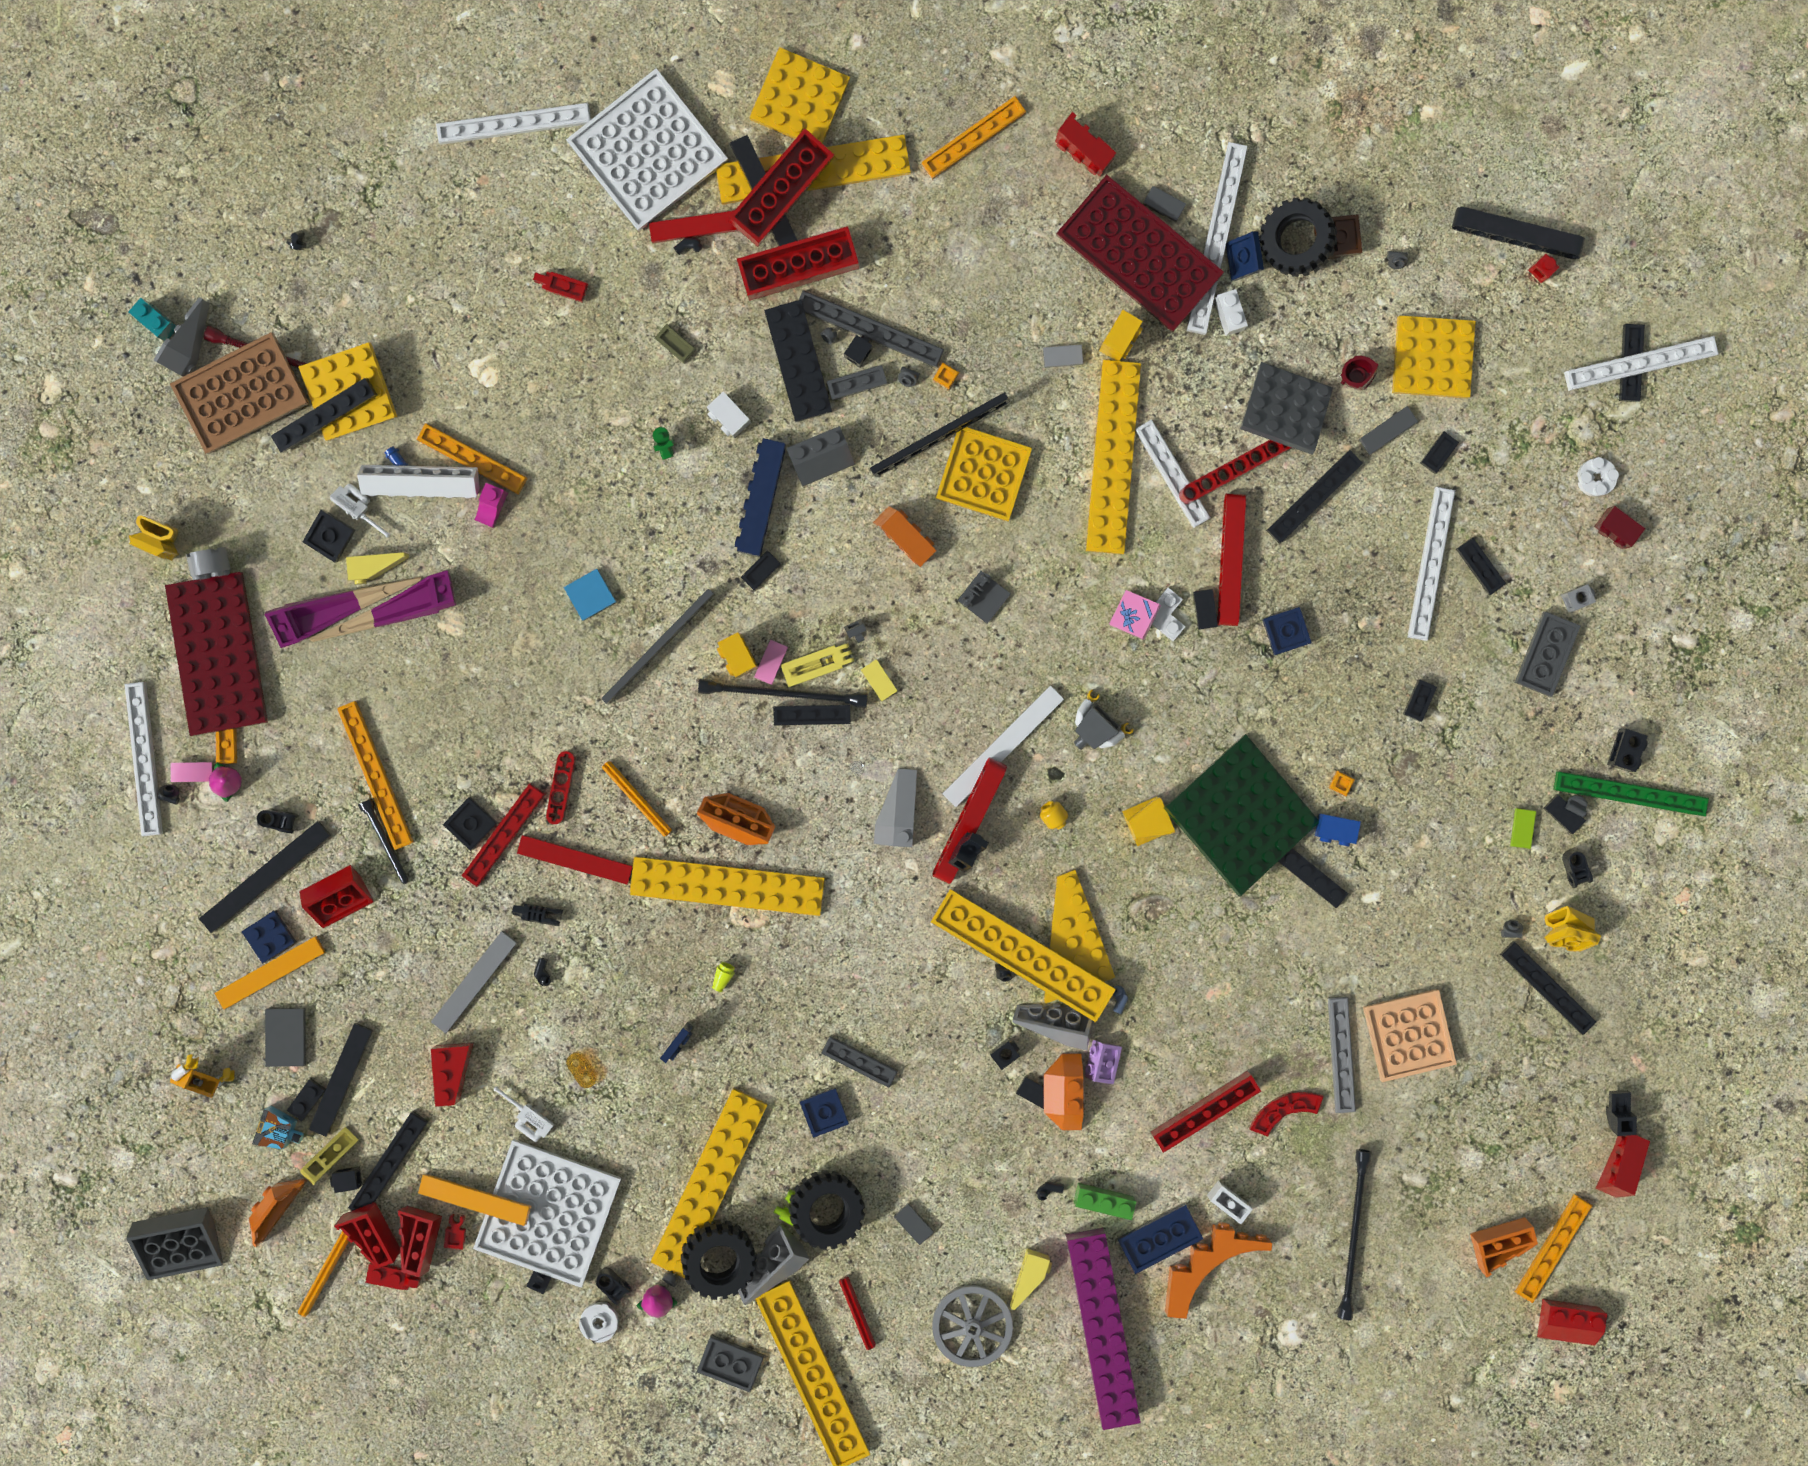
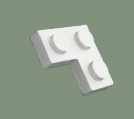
M1167 588L1156 601L1161 607L1152 625L1173 642L1186 626L1171 615L1183 599L1170 588Z

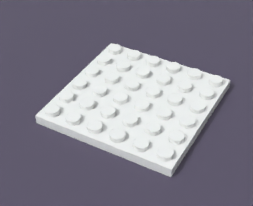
M657 68L566 139L638 232L713 174L722 164L728 162V158Z
M513 1139L493 1194L530 1205L531 1210L527 1225L522 1226L485 1214L473 1249L582 1288L621 1177Z

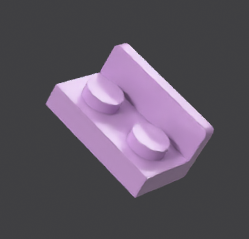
M1093 1040L1090 1047L1088 1064L1085 1068V1077L1094 1082L1114 1084L1122 1047Z

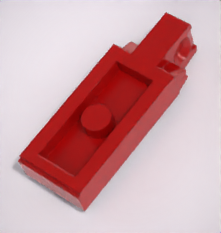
M535 272L533 278L534 282L541 284L542 289L547 292L581 303L584 301L588 288V283L554 272H546V275Z
M370 1262L365 1283L408 1290L409 1287L418 1288L421 1277L403 1273L400 1267L390 1265L377 1269Z

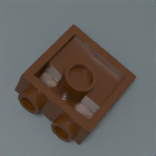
M1359 214L1332 217L1337 229V245H1334L1335 251L1333 256H1329L1328 259L1361 255L1363 252Z

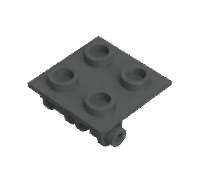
M980 571L957 601L988 624L1010 596V593L991 579L992 577L987 573Z

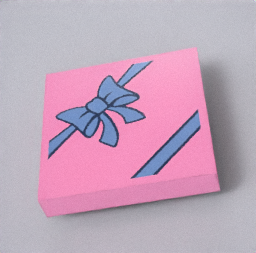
M1126 590L1109 625L1145 640L1161 605Z

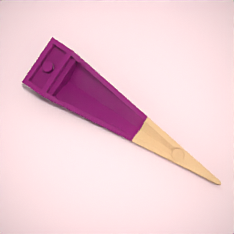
M446 570L429 575L388 601L351 620L311 637L310 640L315 642L437 614L440 610L456 606L450 573Z
M422 577L288 603L282 607L266 611L265 617L280 648L299 643L337 621L419 582Z

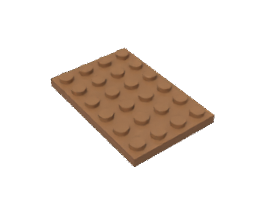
M272 332L170 383L205 454H210L309 404L275 334Z

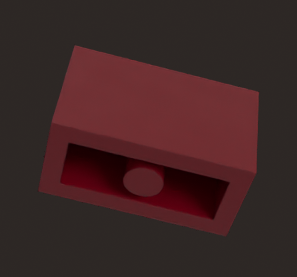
M1616 506L1607 508L1594 526L1598 529L1600 535L1606 538L1609 537L1614 541V545L1621 549L1633 547L1646 529Z

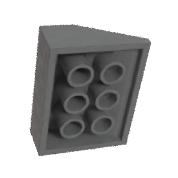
M208 1207L132 1222L126 1237L147 1281L223 1265L215 1222Z

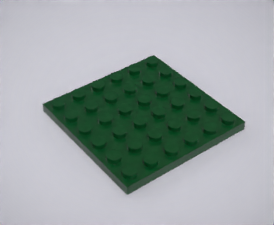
M1246 734L1237 740L1164 807L1166 812L1238 897L1242 896L1319 823L1316 816Z

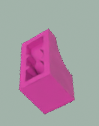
M485 483L478 500L479 507L474 520L494 528L508 492Z

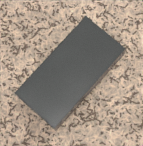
M1152 186L1143 205L1177 222L1186 203Z
M909 1203L894 1215V1218L919 1245L934 1233L933 1229Z

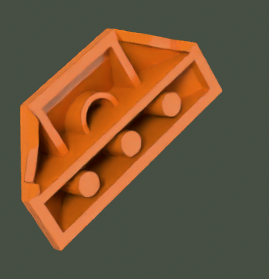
M730 793L704 797L697 811V815L712 831L745 845L768 844L775 829L774 823H772L763 807Z
M1062 1053L1044 1073V1113L1062 1130H1082L1083 1065L1081 1053Z
M305 1178L279 1182L273 1187L269 1186L262 1194L264 1196L261 1202L258 1201L251 1209L253 1213L249 1217L253 1246L258 1247L265 1240L306 1184L307 1180Z

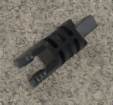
M524 904V906L513 905L512 914L521 917L523 921L558 927L560 926V921L549 919L548 914L560 916L563 913L561 909L532 904Z

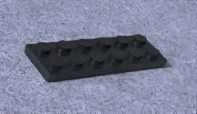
M802 300L764 310L795 422L832 413Z

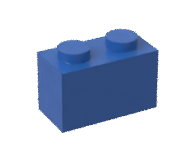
M1324 814L1318 815L1319 823L1316 825L1315 836L1320 837V841L1331 843L1332 840L1339 841L1338 845L1350 847V843L1357 844L1360 821Z

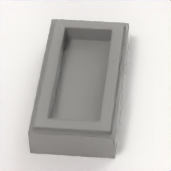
M1082 345L1043 348L1044 368L1083 365Z

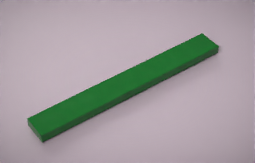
M1556 771L1553 790L1703 817H1706L1709 798L1559 771Z

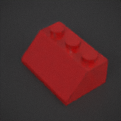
M351 865L299 891L302 908L322 928L374 902L361 875Z
M1542 1299L1537 1337L1595 1346L1605 1333L1607 1313L1597 1306Z

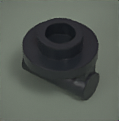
M296 231L291 234V239H287L286 243L290 245L291 249L302 250V248H306L307 244L302 241L305 236L304 231Z
M171 784L164 785L159 789L158 799L177 805L180 800L179 789Z
M995 964L997 979L1008 982L1015 977L1014 972L1000 964Z

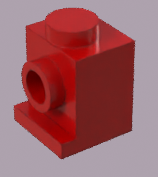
M1545 254L1528 271L1542 283L1559 266L1552 256Z

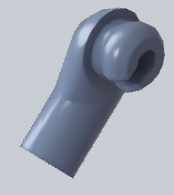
M1117 985L1114 986L1116 990L1113 995L1117 1002L1113 1011L1122 1014L1128 1001V996L1124 988Z

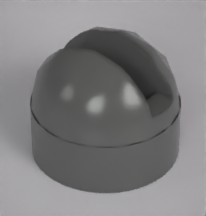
M832 327L824 329L820 334L823 340L830 345L837 339V332H832Z
M667 1271L662 1280L668 1285L675 1287L679 1276L677 1273L673 1275V1271Z

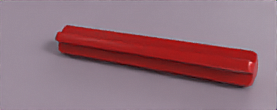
M848 1276L843 1277L839 1280L840 1286L866 1350H871L875 1348L876 1343Z

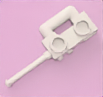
M347 484L344 488L339 486L330 495V500L345 510L346 514H350L353 519H364L384 534L385 537H390V533L386 532L364 514L368 510L367 505L370 502V498L366 495H361L360 490L352 484ZM349 493L354 495L360 501H358L357 503L353 501L350 497H348Z
M497 1086L494 1088V1091L498 1092L521 1111L516 1117L518 1121L515 1123V1127L534 1142L539 1141L541 1137L544 1138L554 1126L553 1122L540 1114L537 1109L532 1108V1105H520ZM528 1121L537 1128L536 1132L527 1127L525 1123Z

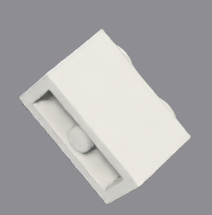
M1237 290L1217 295L1214 302L1225 336L1244 331L1248 325Z
M724 392L707 406L709 411L707 415L714 422L718 420L721 423L722 427L720 429L727 436L731 434L735 438L751 423L750 419Z
M1219 1180L1207 1194L1212 1203L1240 1224L1244 1222L1253 1210L1249 1203Z

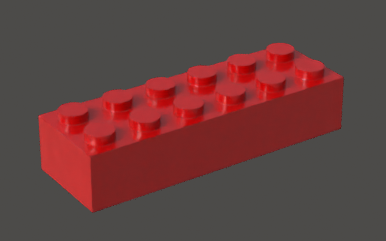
M804 128L729 216V222L753 244L759 247L833 160L834 154Z
M848 226L737 258L749 301L859 269V262Z

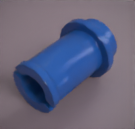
M392 446L384 452L386 459H389L393 465L408 466L399 454L398 448Z

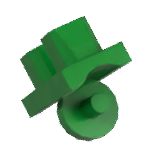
M665 427L655 428L652 434L655 452L660 451L662 460L674 457L672 448L674 446L673 436H669V431Z

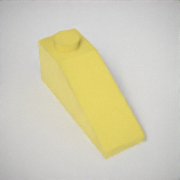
M402 552L346 557L348 580L355 582V585L367 584L366 581L374 580L407 560L409 554Z
M344 1127L301 1169L300 1173L314 1186L359 1140Z
M1026 1249L1010 1301L1011 1309L1015 1310L1045 1279L1046 1273H1050L1052 1262H1050L1049 1255Z

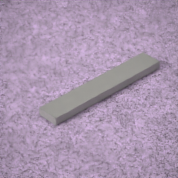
M501 931L432 1019L431 1023L446 1034L518 942L504 931Z
M1348 997L1328 998L1335 1112H1356Z

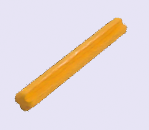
M607 761L602 766V769L664 837L667 836L672 829L613 763Z
M343 1231L298 1310V1314L303 1317L309 1314L349 1242L347 1240L348 1236Z

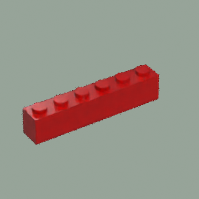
M1246 1071L1150 1131V1133L1164 1153L1257 1095L1261 1090L1252 1075Z

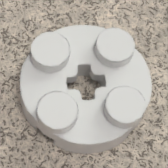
M1597 457L1584 462L1577 472L1578 486L1588 496H1602L1614 489L1619 473L1610 461ZM1599 473L1601 475V481L1598 480L1595 482V476L1593 474Z
M596 1302L587 1306L583 1311L579 1322L580 1331L588 1340L591 1339L597 1343H602L612 1338L618 1328L619 1318L615 1309L608 1302ZM596 1318L604 1321L602 1327L594 1324Z

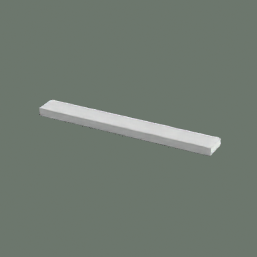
M582 103L438 123L436 128L438 142L440 145L585 125L591 120L589 104Z
M1711 336L1564 372L1568 391L1717 356L1719 353L1715 337Z
M1435 487L1407 638L1428 641L1455 490L1441 487Z
M146 682L125 684L141 836L163 834L160 801L158 799L159 792Z
M1049 686L942 794L957 807L971 793L987 759L990 757L1002 762L1064 700L1052 686Z

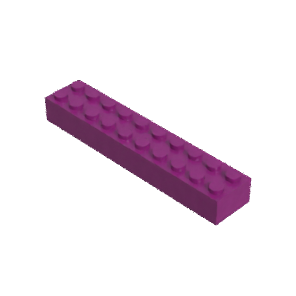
M1103 1228L1065 1234L1102 1429L1107 1430L1141 1423L1105 1231Z

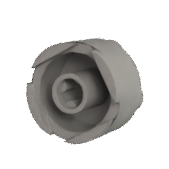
M226 547L186 554L190 576L193 580L211 578V575L215 577L230 574L231 568Z

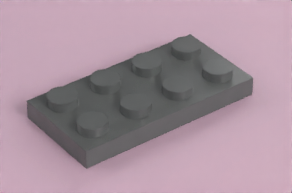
M1546 611L1543 612L1514 683L1552 697L1581 626Z

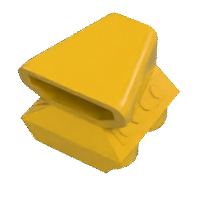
M139 515L137 517L136 524L142 533L129 535V544L160 558L173 561L179 555L174 546L179 533L178 529L145 516Z
M1154 797L1122 811L1137 847L1163 835L1175 833V829L1160 797Z
M1569 906L1562 907L1545 915L1546 925L1553 928L1544 937L1550 946L1564 947L1568 951L1581 952L1598 945L1601 935L1595 931V920L1593 917Z

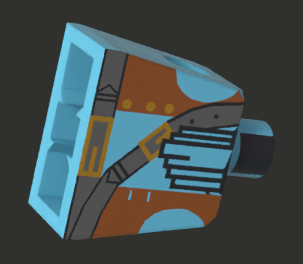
M269 1106L263 1111L252 1144L284 1149L289 1146L290 1141L300 1144L304 1133L294 1130L297 1124L295 1118L273 1106Z

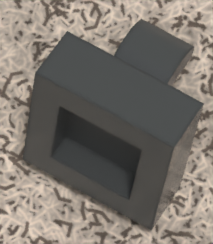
M861 619L844 627L849 638L855 636L858 643L865 640L862 632L866 631V628Z

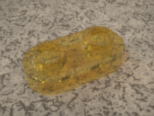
M572 1053L566 1061L568 1069L581 1087H592L597 1081L596 1071L583 1053ZM573 1060H578L579 1065L575 1066ZM585 1075L589 1076L590 1081H584L583 1077Z

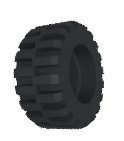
M1297 197L1293 198L1291 202H1288V200L1282 201V206L1279 208L1277 205L1272 208L1273 213L1271 215L1267 214L1265 217L1266 223L1262 224L1260 229L1262 235L1259 236L1260 243L1262 244L1261 250L1269 263L1282 274H1291L1292 277H1298L1299 274L1307 276L1313 270L1314 272L1319 271V267L1322 264L1326 265L1329 262L1328 257L1333 256L1335 251L1334 245H1337V229L1325 207L1323 208L1317 201L1312 202L1309 198L1300 200ZM1300 220L1309 221L1314 225L1317 233L1314 244L1301 254L1292 255L1285 252L1281 246V236L1284 230L1293 222Z
M822 1170L821 1174L814 1172L811 1173V1178H803L801 1180L803 1184L801 1186L797 1185L794 1188L796 1193L790 1197V1220L796 1232L805 1243L808 1242L814 1248L819 1246L822 1250H827V1246H830L831 1249H837L838 1244L841 1243L843 1246L848 1244L847 1239L850 1237L854 1239L856 1237V1229H861L862 1224L860 1221L865 1218L863 1211L865 1204L860 1191L848 1177L840 1175L836 1171L829 1173L828 1170ZM826 1194L840 1196L844 1207L842 1214L835 1222L824 1226L812 1222L810 1209L819 1197Z
M715 1220L713 1224H710L708 1221L704 1223V1227H696L694 1229L695 1234H689L686 1238L687 1243H684L682 1247L681 1263L687 1284L691 1285V1289L695 1293L699 1291L700 1296L707 1298L709 1295L711 1300H717V1297L728 1299L730 1294H733V1296L739 1294L738 1290L740 1288L744 1290L748 1286L746 1281L752 1280L754 1276L752 1271L756 1270V1253L748 1233L742 1231L741 1226L738 1224L733 1226L732 1222L728 1220L725 1223H721V1220ZM716 1246H727L732 1248L737 1256L734 1264L728 1270L721 1273H711L701 1267L700 1261L709 1249Z

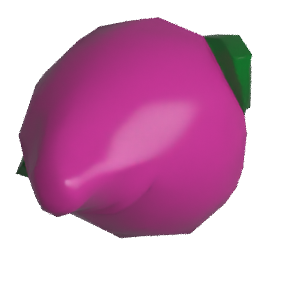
M218 762L215 764L214 771L209 777L210 789L225 802H228L233 794L240 789L242 777L237 770L226 767Z
M654 1285L647 1289L643 1299L636 1306L638 1309L644 1310L649 1316L660 1318L677 1306L678 1302L671 1296L667 1288Z

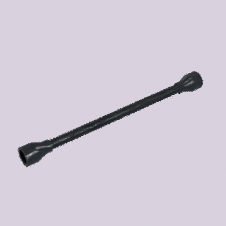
M701 678L698 685V694H712L725 691L741 694L753 693V695L765 694V696L775 695L777 697L787 696V698L797 697L800 699L841 701L859 708H867L868 693L863 692L843 696L830 693L784 691V689L772 690V688L728 686L716 683L710 679Z
M1356 1149L1357 1187L1354 1199L1345 1289L1337 1314L1339 1319L1348 1321L1353 1320L1354 1308L1351 1292L1358 1243L1357 1238L1365 1174L1367 1173L1372 1155L1371 1151L1365 1149Z

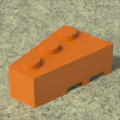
M888 506L873 523L879 526L886 533V536L892 539L916 565L921 567L937 551L933 547L934 542L927 536L924 538L920 534L922 530L914 522L910 524L906 520L908 516L901 509L898 511Z
M1525 1217L1470 1233L1478 1267L1487 1278L1492 1275L1491 1272L1500 1266L1503 1268L1507 1265L1506 1262L1515 1256L1518 1258L1538 1244L1534 1227Z

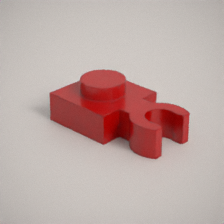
M451 1214L449 1217L451 1227L445 1229L444 1248L464 1249L466 1229L461 1228V1225L465 1221V1215L460 1216V1222L454 1220V1214Z

